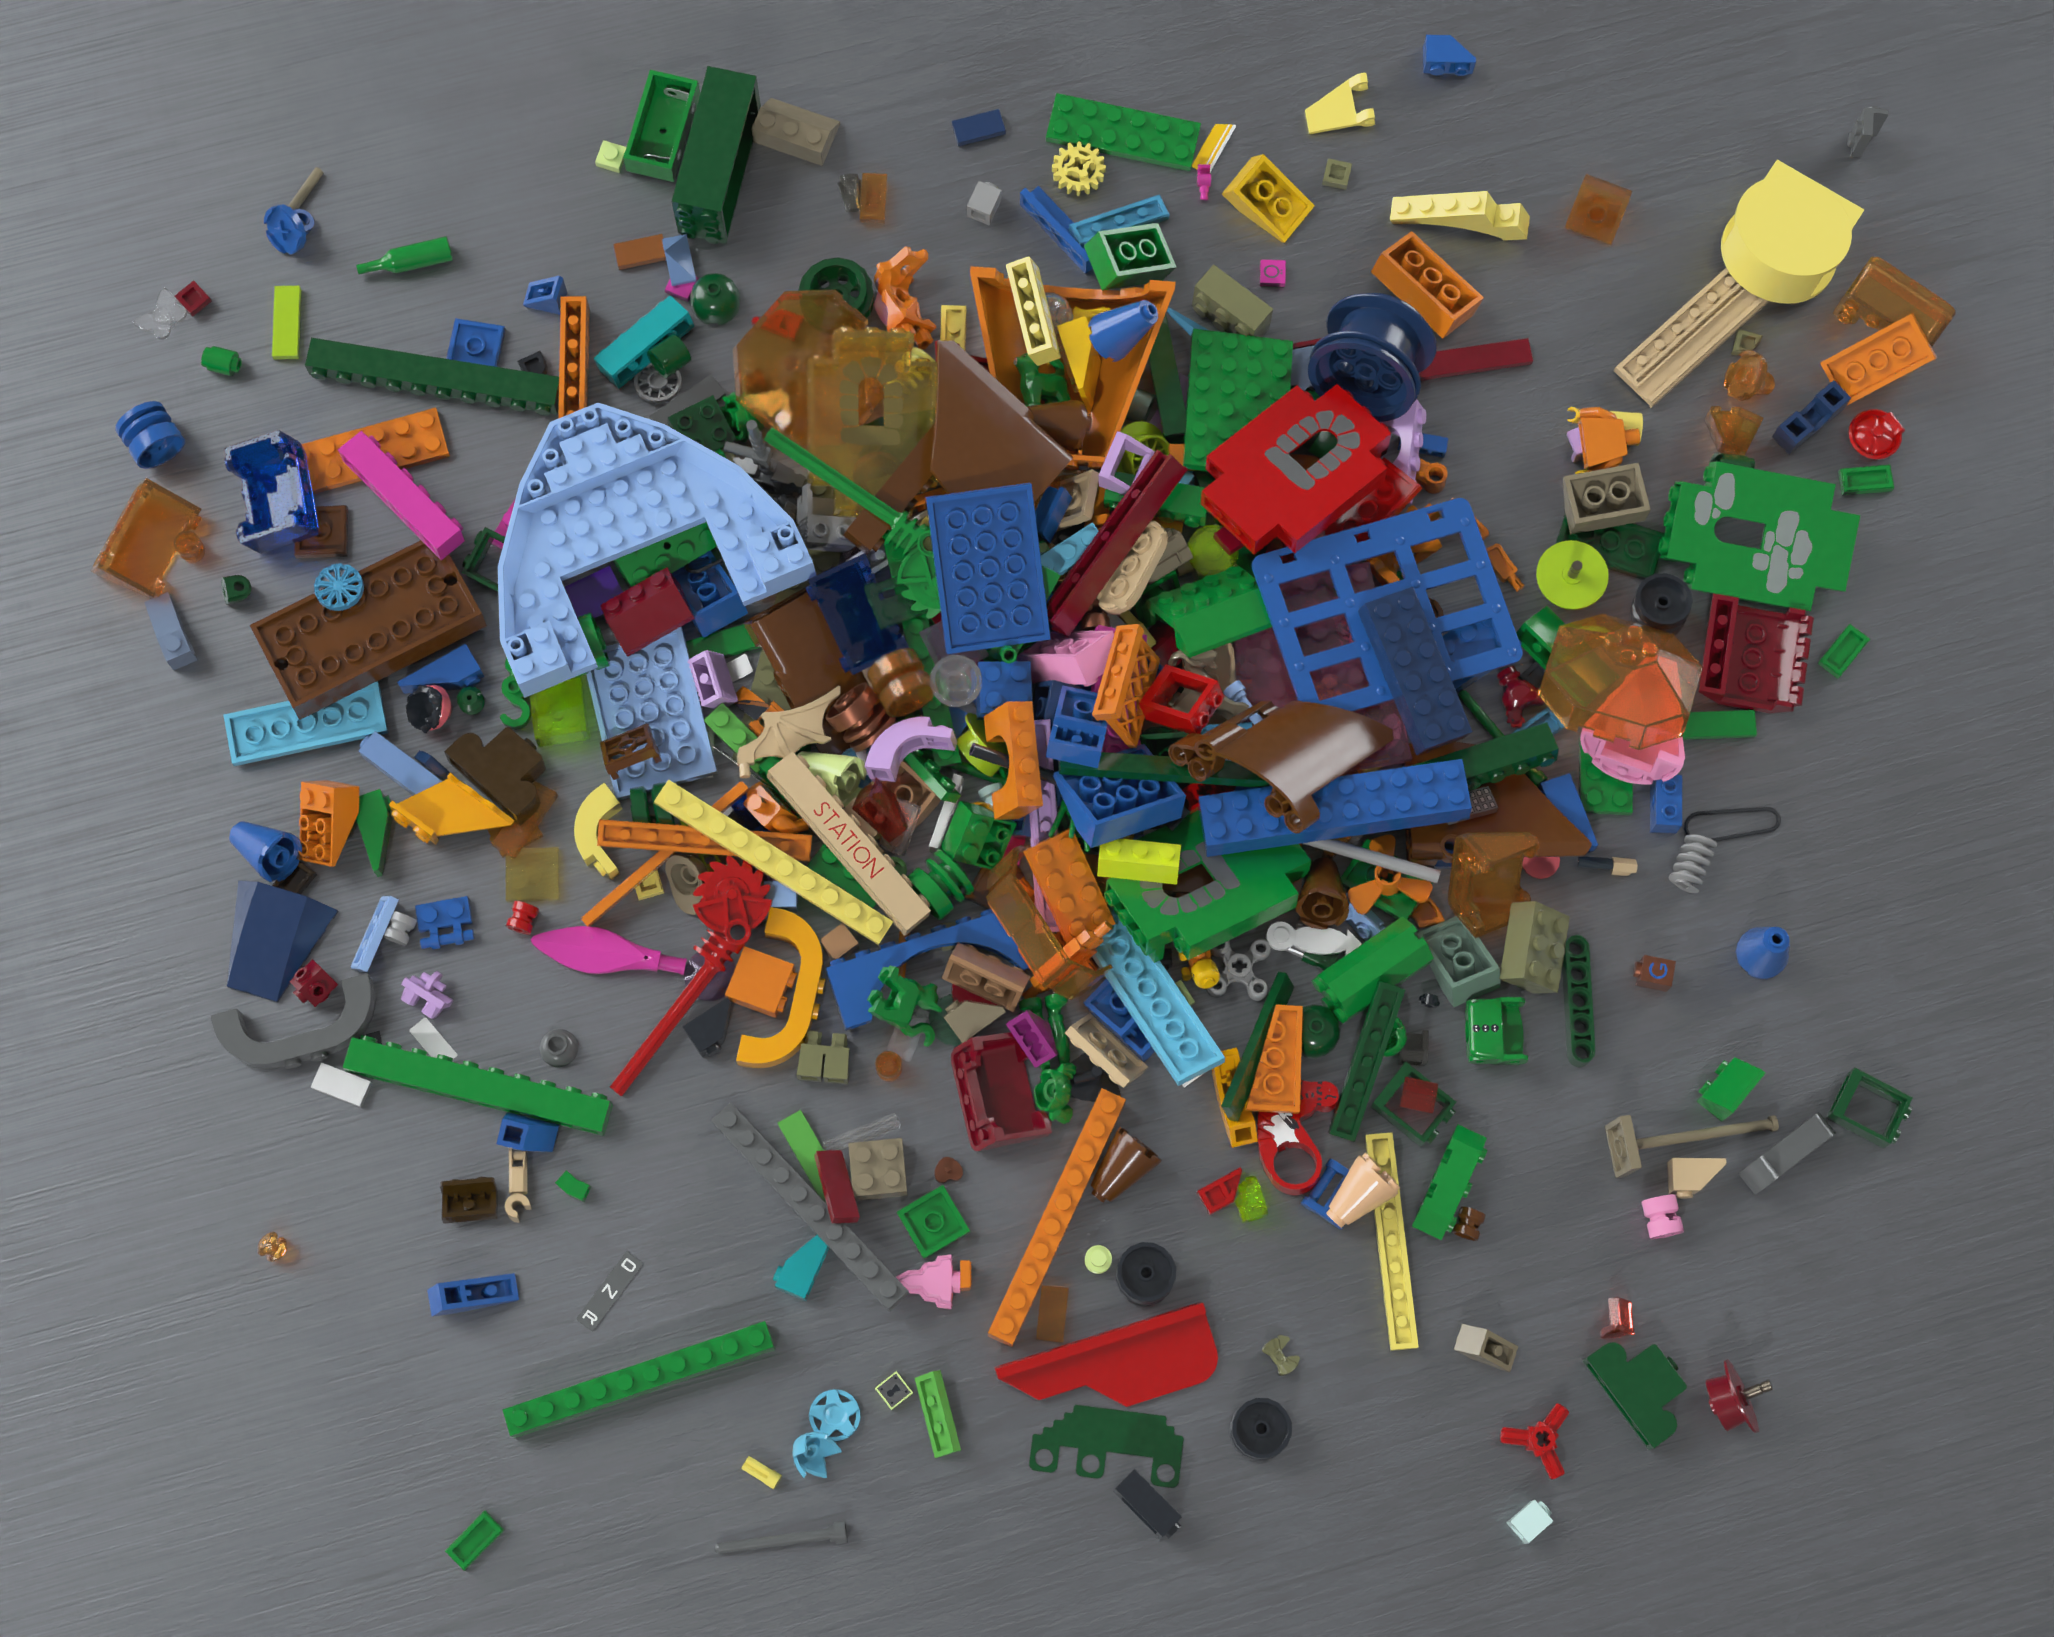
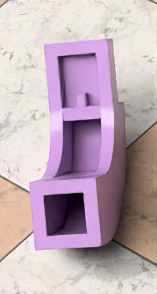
M930 717L909 718L890 726L875 740L868 753L865 768L872 780L895 782L900 764L908 754L922 748L955 751L957 739L953 729L943 725L933 727Z

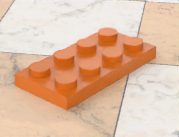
M1911 313L1825 359L1820 364L1829 381L1835 380L1851 397L1847 404L1849 405L1936 359L1937 356L1914 314Z
M1069 828L1023 851L1066 945L1085 929L1095 930L1104 920H1107L1111 925L1116 924L1075 834L1073 838H1069Z

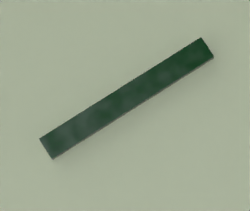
M1102 752L1098 768L1058 760L1059 774L1259 788L1270 786L1268 782L1257 774L1229 760H1225L1224 766L1220 771L1202 782L1195 780L1190 775L1188 764L1178 766L1169 756Z

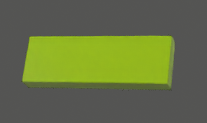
M300 285L274 286L272 357L274 360L299 359Z

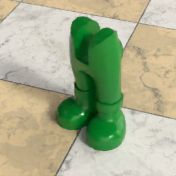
M1055 993L1044 997V1002L1049 1016L1048 1023H1050L1058 1053L1057 1058L1061 1065L1062 1063H1070L1069 1039L1065 1034L1064 1017L1061 1015L1062 1007L1068 1002L1067 993ZM1040 997L1019 1001V1008L1022 1012L1030 1010L1045 1020L1043 1018V1006ZM1050 1060L1040 1065L1042 1071L1051 1069Z

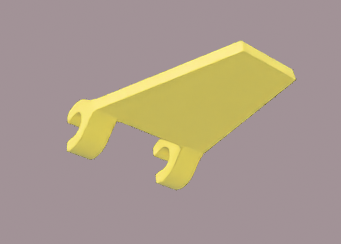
M1360 73L1349 78L1305 110L1309 135L1352 126L1369 127L1375 125L1373 108L1365 109L1356 114L1352 90H1368L1366 73Z

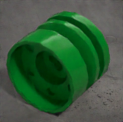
M939 849L933 853L935 861L930 858L925 860V864L930 871L928 874L922 869L916 868L907 877L912 882L913 887L911 888L917 895L922 894L930 903V913L938 920H942L954 909L949 897L952 896L957 901L962 902L964 900L962 892L970 895L974 892V887L961 866Z

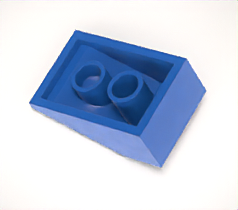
M708 551L691 561L689 568L697 570L717 559L711 551ZM720 564L696 574L686 571L684 565L672 573L682 587L695 617L692 621L703 638L748 614L735 585Z

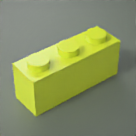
M1121 838L1102 844L1099 850L1097 876L1177 885L1181 845Z

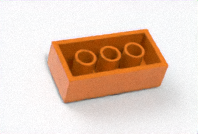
M1412 231L1383 251L1371 270V273L1399 299L1416 309L1442 339L1470 319L1484 299L1478 291Z

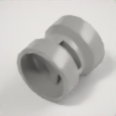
M394 911L390 919L391 926L386 928L383 937L394 943L406 946L409 941L407 933L414 929L417 921L408 915Z

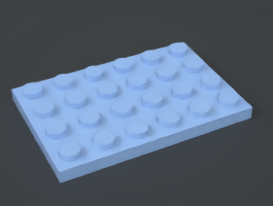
M682 627L628 657L619 643L607 646V649L603 652L608 653L610 666L600 670L593 669L586 674L601 739L604 741L647 723L652 730L653 738L662 759L661 762L656 763L653 757L619 770V779L613 780L611 777L617 800L630 798V788L644 786L649 793L652 792L653 784L667 782L668 779L678 785L718 774L707 726L704 722L705 718L701 701H699L700 697L696 691V683L693 682V673H691V668H689L688 660L690 657ZM628 744L624 746L622 749L628 748L632 744ZM646 744L638 746L633 752L645 748ZM618 754L616 756H613L612 758L615 760L617 758L625 756V754Z

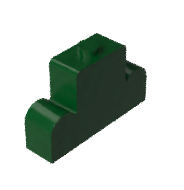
M1615 1342L1607 1343L1582 1360V1362L1646 1448L1652 1450L1676 1431L1677 1419L1675 1415L1670 1411L1663 1410L1662 1407L1685 1391L1687 1385L1677 1373L1679 1368L1674 1360L1669 1356L1666 1358L1656 1344L1645 1348L1627 1362L1626 1351L1620 1344Z

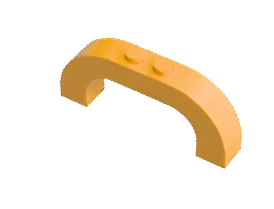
M773 907L770 908L765 928L766 938L791 944L801 956V966L790 1016L783 1030L768 1038L741 1036L736 1062L739 1066L750 1068L776 1066L790 1059L801 1049V1043H805L806 1035L811 1030L813 1019H818L820 1004H817L818 994L824 993L826 979L822 978L824 969L822 949L814 930L798 915Z

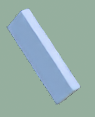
M382 896L351 964V969L357 972H368L399 899L392 896Z

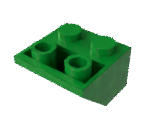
M959 801L940 848L953 861L997 871L1016 823L1010 819L994 820V811L981 805Z

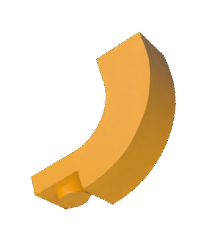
M1237 1047L1223 1050L1221 1052L1225 1057V1063L1213 1068L1212 1075L1223 1123L1233 1148L1258 1142L1252 1112L1245 1111L1248 1100L1238 1122L1229 1120L1221 1107L1240 1062Z

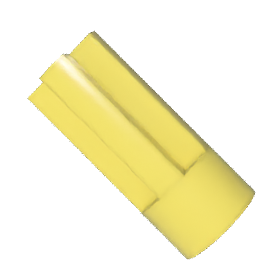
M748 1456L741 1468L773 1490L782 1478L780 1473L771 1470Z

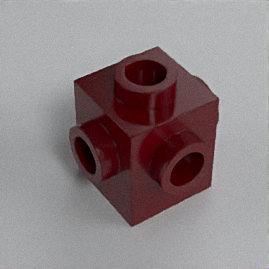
M313 959L305 967L300 968L290 981L296 988L293 993L303 1003L309 1001L314 1007L324 1002L329 997L330 992L338 986Z

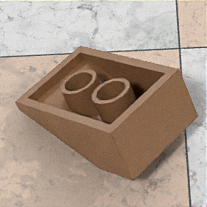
M903 759L896 781H882L865 805L883 831V835L878 840L894 852L928 817L941 800Z

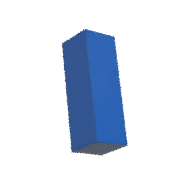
M1422 433L1423 446L1419 448V454L1444 458L1448 438ZM1399 437V442H1398V448H1397V450H1400V449H1401V439H1400V437Z

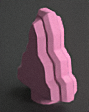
M952 1255L937 1256L935 1261L924 1263L919 1270H908L896 1276L910 1294H919L924 1301L934 1302L937 1308L952 1309L953 1293H960V1271H953Z

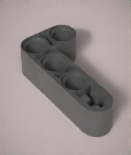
M1818 1112L1738 1174L1756 1195L1836 1133Z

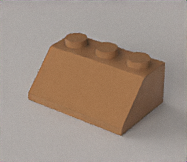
M959 942L953 950L942 976V979L1012 1012L1015 1011L1030 978L1022 969L1010 967L1003 964L995 956H986L978 952L972 945H963Z

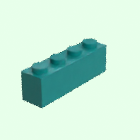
M670 295L664 301L659 302L647 315L641 317L630 329L620 334L608 347L602 349L594 357V360L600 372L620 389L650 364L647 352L672 334L679 338L683 337L695 325L689 312Z

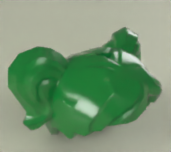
M1062 1063L1057 1069L1043 1070L1040 1075L1041 1082L1034 1089L1035 1103L1042 1111L1049 1112L1050 1121L1056 1119L1058 1122L1066 1124L1070 1122L1073 1116V1109L1068 1105V1102L1071 1098L1072 1089L1070 1080L1073 1079L1077 1067L1072 1063Z

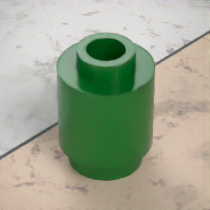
M212 346L211 348L206 347L204 349L201 365L206 367L208 371L233 376L235 372L238 373L240 371L242 359L239 358V354L236 351Z

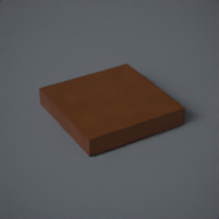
M346 505L295 507L294 556L296 558L348 557V507Z

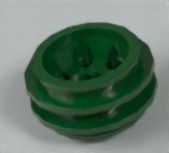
M840 257L824 259L812 265L803 275L798 289L801 312L807 322L818 331L832 335L850 333L861 327L871 316L875 303L872 280L866 270L854 261ZM838 281H845L847 283L840 284ZM829 283V286H828V287H826V288H822V287H821V286H823L824 284ZM859 291L860 293L858 297H852L851 292ZM821 298L823 302L817 305L814 299ZM834 300H842L839 303H833Z

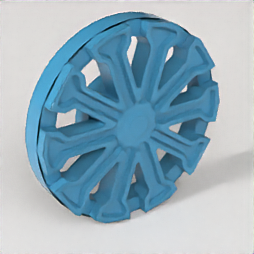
M339 563L333 564L328 568L326 567L319 573L314 583V591L318 601L325 608L341 611L354 606L360 600L364 591V583L361 575L355 568ZM331 572H335V578L330 574ZM326 577L330 582L322 580ZM350 591H351V592H356L357 594H356V595H351V594H350ZM346 597L348 602L344 604L343 598ZM336 598L337 602L334 605L332 602Z

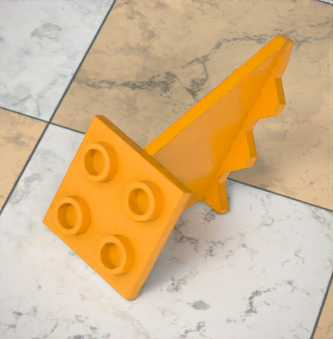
M449 773L448 779L397 804L394 801H391L389 804L394 820L404 828L412 827L415 835L426 844L431 841L436 845L439 842L438 836L512 826L515 822L495 804L483 798L470 786L457 779L452 773Z

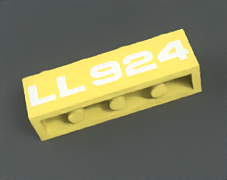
M1030 256L1006 264L1028 356L1037 366L1061 358L1038 266Z

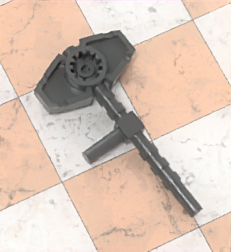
M750 420L746 424L752 448L728 441L725 443V452L745 457L744 459H740V457L734 458L733 463L740 466L763 490H767L769 494L793 495L798 493V495H802V487L808 483L806 477L802 474H796L793 469L771 459L773 455L772 450L766 447L756 421Z

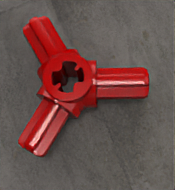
M1557 1403L1543 1422L1538 1421L1535 1426H1528L1527 1430L1503 1427L1500 1433V1441L1503 1444L1525 1446L1526 1451H1533L1535 1457L1540 1456L1551 1480L1561 1477L1565 1474V1471L1554 1449L1558 1448L1555 1442L1559 1437L1557 1431L1569 1415V1411L1566 1407ZM1536 1434L1537 1436L1541 1434L1545 1435L1544 1441L1546 1442V1446L1545 1444H1542L1540 1446L1537 1444L1538 1438L1536 1437Z

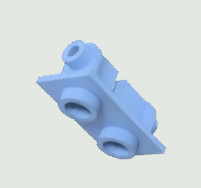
M1348 900L1349 913L1345 921L1365 941L1386 928L1383 925L1384 922L1372 910L1366 915L1359 914Z

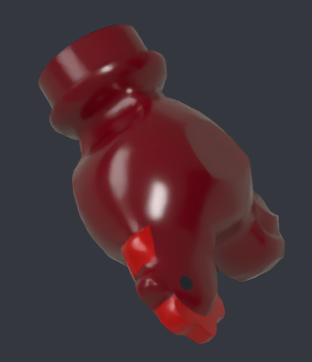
M1515 666L1505 668L1497 674L1499 685L1506 686L1502 696V704L1507 711L1506 716L1508 719L1506 722L1511 724L1512 728H1521L1522 724L1525 723L1522 711L1530 706L1545 705L1549 695L1545 689L1541 687L1536 688L1528 681L1519 680L1521 674Z

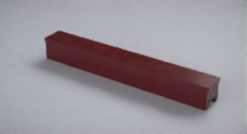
M1156 450L1051 597L1046 606L1048 622L1054 631L1069 637L1188 470L1172 455L1169 454L1167 456L1161 451Z

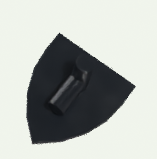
M1084 1053L1071 1062L1077 1067L1073 1079L1070 1080L1072 1086L1071 1097L1082 1101L1095 1102L1101 1088L1121 1097L1119 1086L1109 1078V1074L1104 1069L1091 1062L1089 1055Z

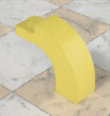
M603 783L592 791L581 804L575 819L574 836L577 848L585 864L589 866L596 860L593 865L602 877L607 874L612 880L620 873L601 846H597L599 819L609 820L621 811L622 807L607 785Z

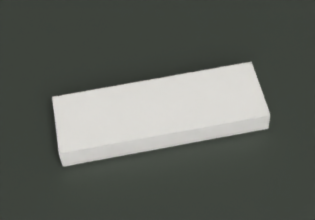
M954 774L952 781L956 784L955 789L961 794L964 778ZM944 801L929 844L930 853L941 850L940 847L950 826L957 802Z

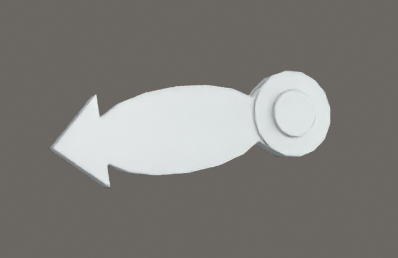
M1276 922L1268 928L1266 934L1270 947L1278 951H1285L1295 946L1302 951L1318 955H1333L1345 951L1346 956L1362 945L1348 929L1347 935L1332 928L1321 930L1302 927L1295 930L1286 922Z

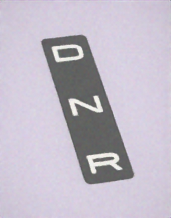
M626 1252L578 1315L577 1321L589 1330L594 1331L642 1267L643 1263L629 1252Z

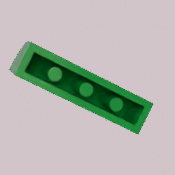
M1548 606L1525 621L1516 632L1518 639L1522 643L1521 646L1584 710L1596 702L1619 679Z

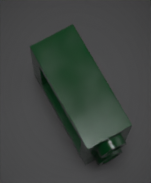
M485 527L483 531L481 530L474 540L475 547L472 553L465 557L462 564L464 569L461 573L499 592L498 583L482 576L477 571L493 540L496 539L504 543L505 536Z
M1405 1062L1373 1102L1371 1108L1422 1147L1425 1141L1431 1144L1440 1133L1436 1128L1441 1121L1447 1124L1456 1111L1452 1107L1456 1104V1101ZM1406 1079H1409L1444 1107L1422 1135L1385 1107Z
M1854 1067L1847 1073L1826 1118L1885 1148L1891 1143L1895 1144L1901 1134V1130L1898 1128L1901 1121H1906L1913 1107L1910 1106L1913 1097ZM1858 1085L1897 1105L1883 1135L1844 1116Z

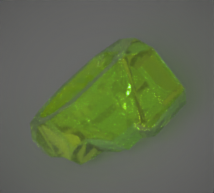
M1245 1177L1244 1181L1238 1185L1239 1194L1235 1199L1242 1224L1268 1216L1266 1202L1257 1177Z

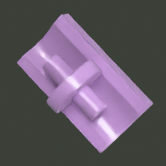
M438 971L434 972L431 976L423 972L420 979L416 976H412L410 979L406 977L401 984L405 987L401 1000L414 1006L419 998L422 997L427 1002L421 1012L431 1019L437 1018L442 1010L450 1007L453 999L441 993L446 989V985L440 982L442 974Z

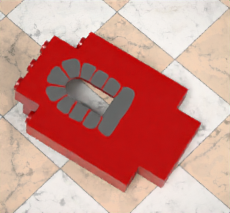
M1338 384L1316 401H1314L1309 392L1303 391L1296 385L1207 455L1206 470L1216 480L1202 490L1200 504L1253 554H1256L1276 537L1296 553L1385 481L1387 467L1380 457L1381 453L1389 447L1390 430L1384 423L1378 422L1368 408L1361 406L1355 401L1348 390H1343ZM1327 431L1334 434L1338 441L1337 445L1307 470L1290 456L1292 452L1316 433Z

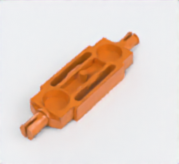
M1104 920L1095 930L1085 929L1076 938L1074 937L1029 979L1032 986L1023 993V997L1025 999L1033 998L1043 991H1049L1055 984L1061 985L1097 953L1096 948L1104 942L1102 937L1113 929L1112 925L1107 920Z

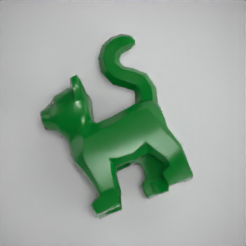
M1058 343L1059 351L1063 350V345ZM1028 353L1014 359L1013 363L1021 376L1020 390L1025 406L1039 405L1041 400L1045 404L1071 400L1065 378L1064 365L1059 359L1049 362L1055 368V373L1053 374L1039 373V366L1033 362Z
M895 966L883 967L878 979L891 989V993L886 1000L883 998L881 991L872 990L867 999L872 1006L868 1012L879 1020L886 1021L888 1024L897 1027L906 1036L914 1037L920 1033H925L924 1046L929 1047L935 1039L933 1027L924 1022L914 1026L909 1024L916 1005L924 1011L931 1009L942 1012V1008L937 1005L939 999L937 994L938 987L932 983L921 986L913 979L904 978L899 975V968Z

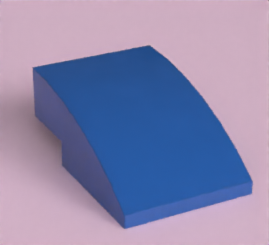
M1062 685L1046 758L1098 768L1108 723L1105 720L1097 721L1092 716L1098 693Z
M1106 978L1083 1002V1005L1141 1061L1145 1062L1155 1051Z

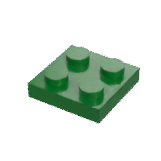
M944 1185L896 1212L923 1259L928 1258L970 1233V1229Z

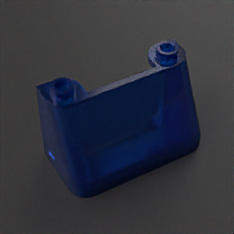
M865 553L808 579L809 586L805 587L811 601L817 600L843 657L839 658L844 672L850 671L852 675L910 649L905 637L899 633L900 628L896 624L874 573H871L870 562Z

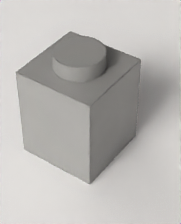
M978 181L967 204V217L990 226L1001 202V189L993 183Z

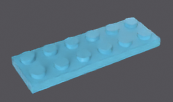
M374 682L301 720L297 717L289 701L223 715L231 761L234 766L364 739L368 735L371 736L374 731L380 735L388 733L378 682Z

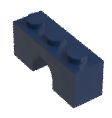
M1833 380L1816 394L1800 412L1796 411L1781 423L1772 438L1790 455L1843 411L1851 397Z

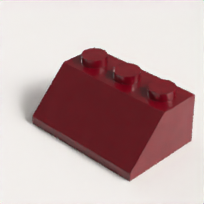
M668 567L600 605L609 627L627 657L695 619L681 585Z

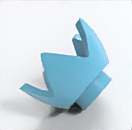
M809 1432L795 1440L792 1451L793 1461L803 1478L807 1475L806 1472L818 1477L827 1478L825 1457L842 1452L838 1445L828 1437V1434Z

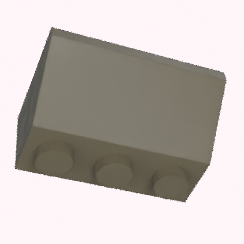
M770 98L760 107L752 126L753 142L823 166L840 126V121Z
M1639 463L1563 477L1564 507L1570 534L1645 521L1651 511Z

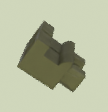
M808 1031L805 1044L801 1043L797 1068L798 1080L822 1082L823 1075L824 1082L848 1084L850 1049L848 1048L847 1035L833 1033L831 1046L821 1045L822 1032ZM824 1057H825L824 1074H823V1061H824Z

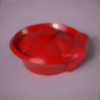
M1869 409L1860 412L1853 418L1849 427V439L1852 446L1861 455L1871 459H1884L1898 450L1902 441V433H1904L1905 429L1892 412L1887 413L1878 409Z

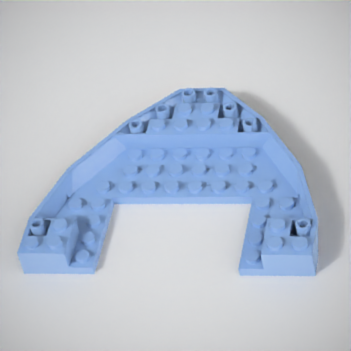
M601 403L593 404L551 421L519 484L498 563L500 642L524 698L598 667L562 581L707 522L744 606H747L817 577L813 561L794 520L740 466L665 424Z

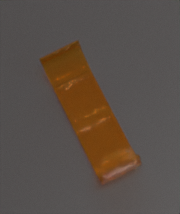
M1031 844L1024 847L1020 845L1013 848L989 871L987 882L989 894L986 896L988 905L1006 933L1012 937L1018 946L1019 953L1037 981L1044 988L1049 987L1056 994L1073 1000L1083 995L1113 967L1110 964L1094 971L1069 959L1016 877L1017 863L1025 856L1023 851L1031 847Z

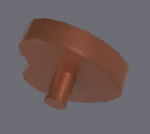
M944 1157L936 1165L935 1178L939 1183H946L949 1180L958 1181L963 1176L961 1165L953 1158Z

